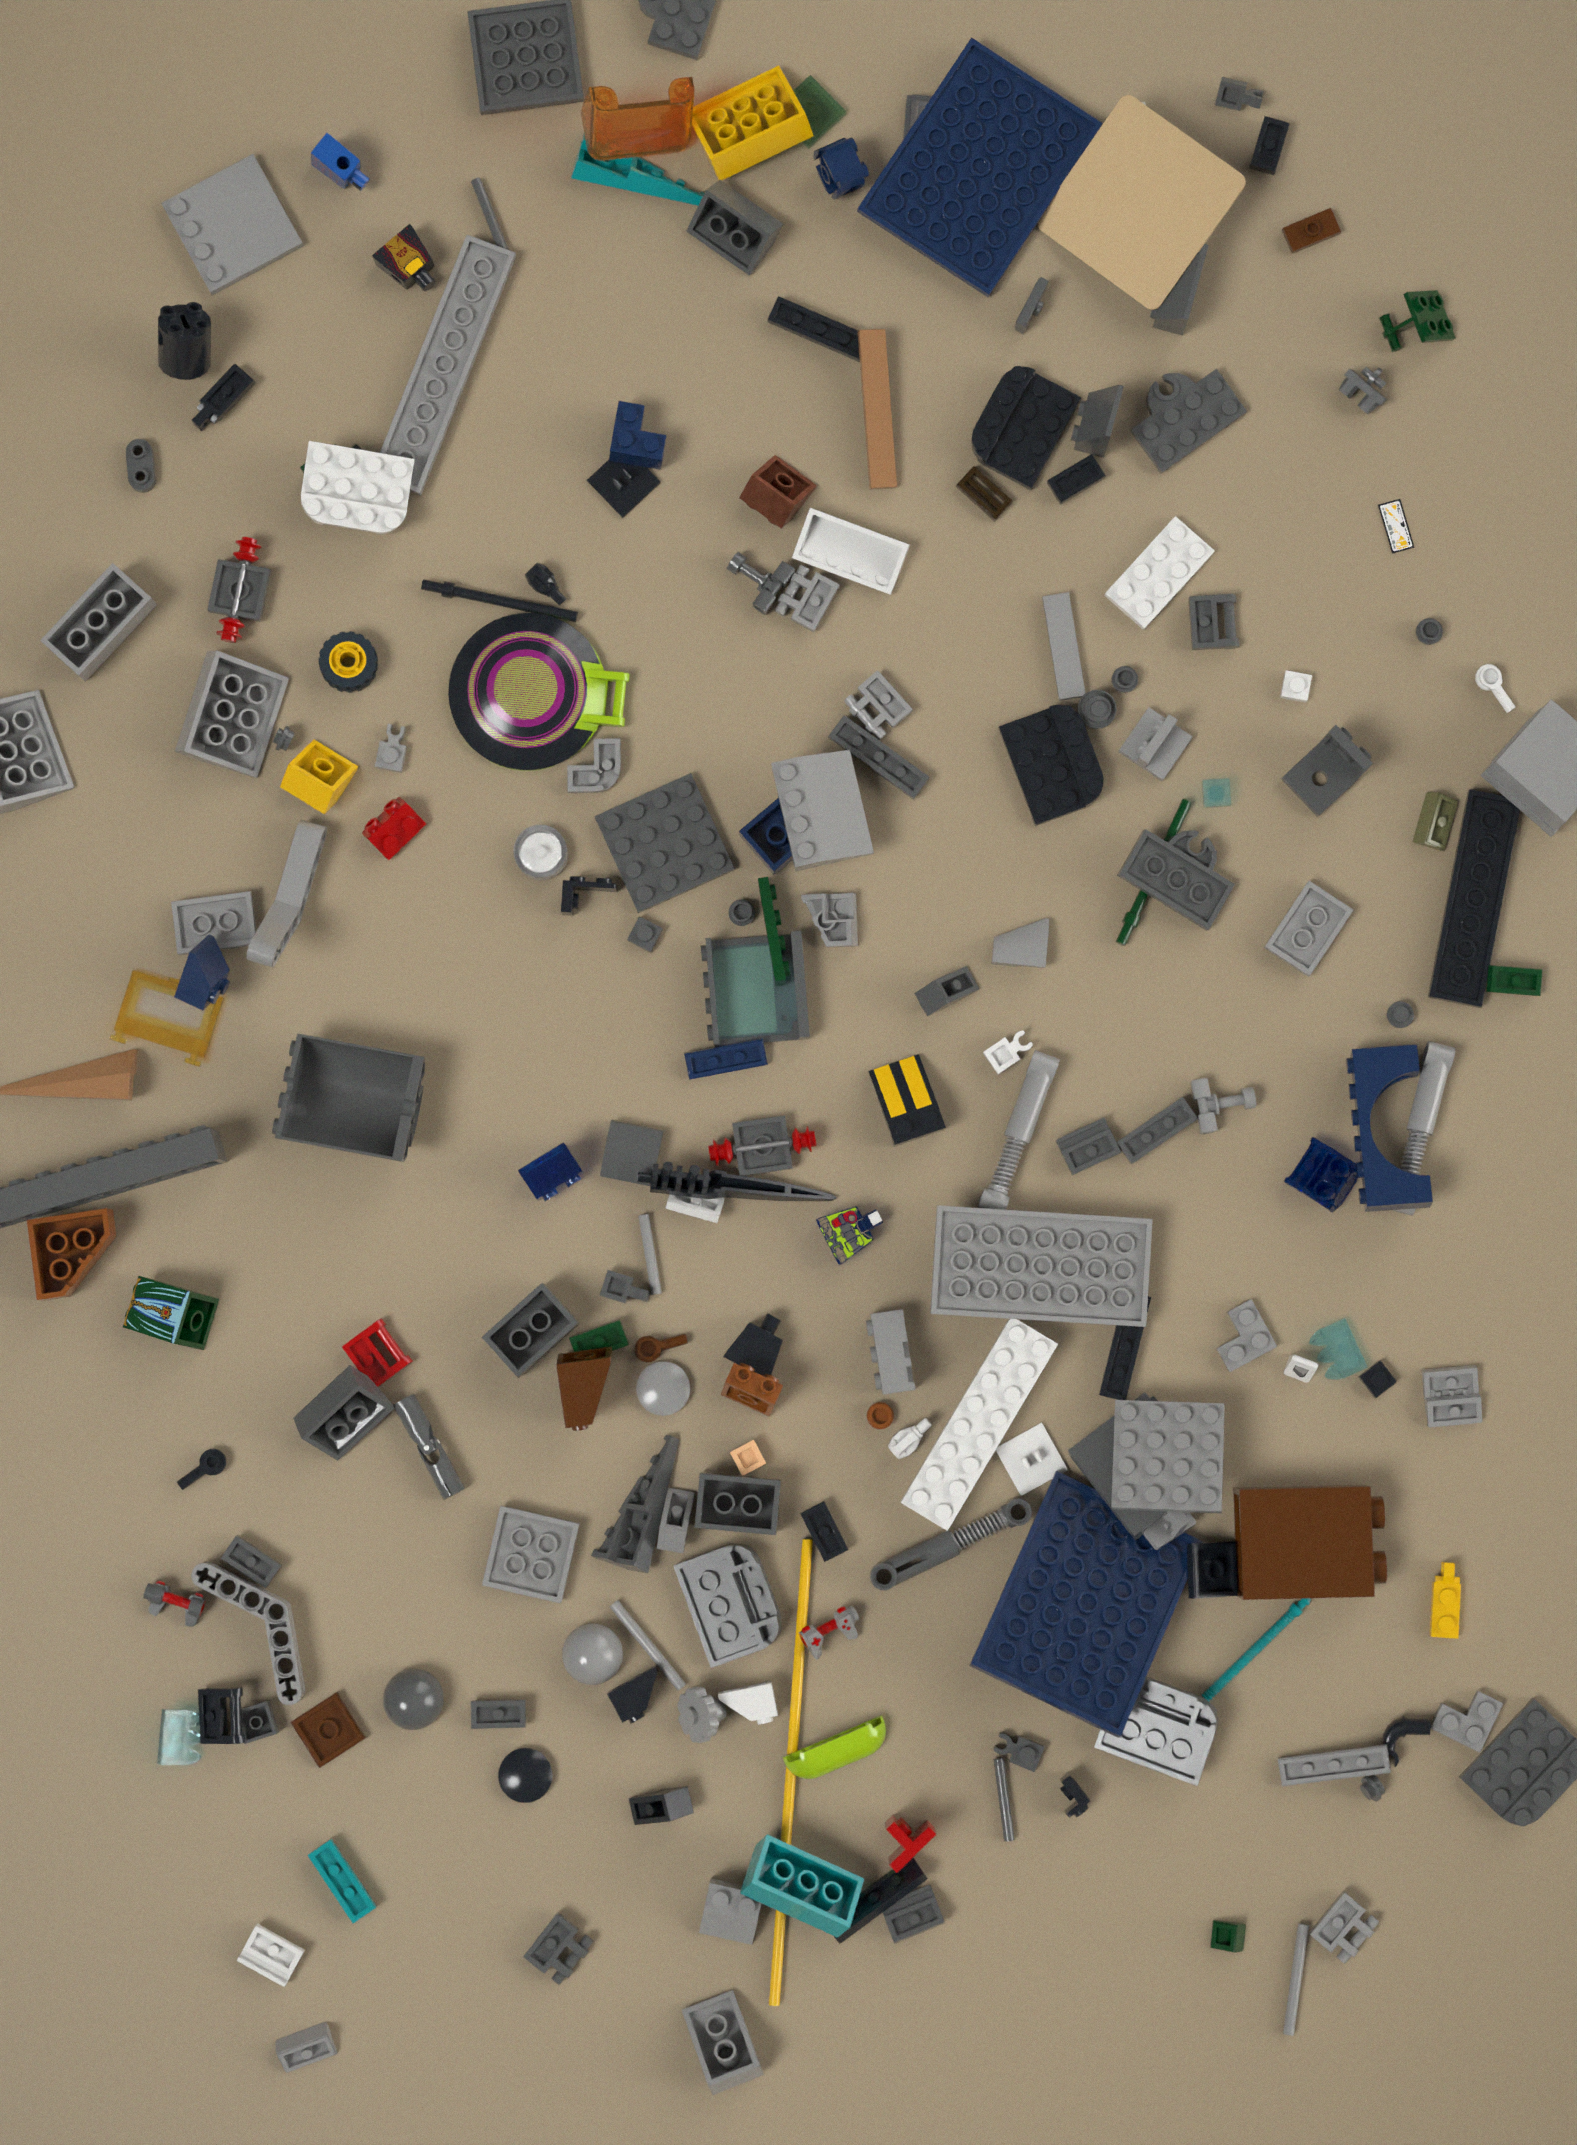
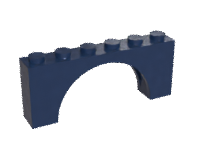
M1417 1045L1352 1049L1350 1058H1346L1347 1074H1352L1353 1084H1349L1350 1100H1355V1110H1351L1352 1126H1357L1358 1136H1354L1355 1152H1360V1162H1356L1357 1178H1362L1363 1188H1359V1203L1365 1205V1212L1430 1208L1433 1202L1430 1175L1408 1173L1391 1164L1378 1150L1370 1127L1371 1111L1380 1095L1397 1082L1418 1077L1420 1070Z

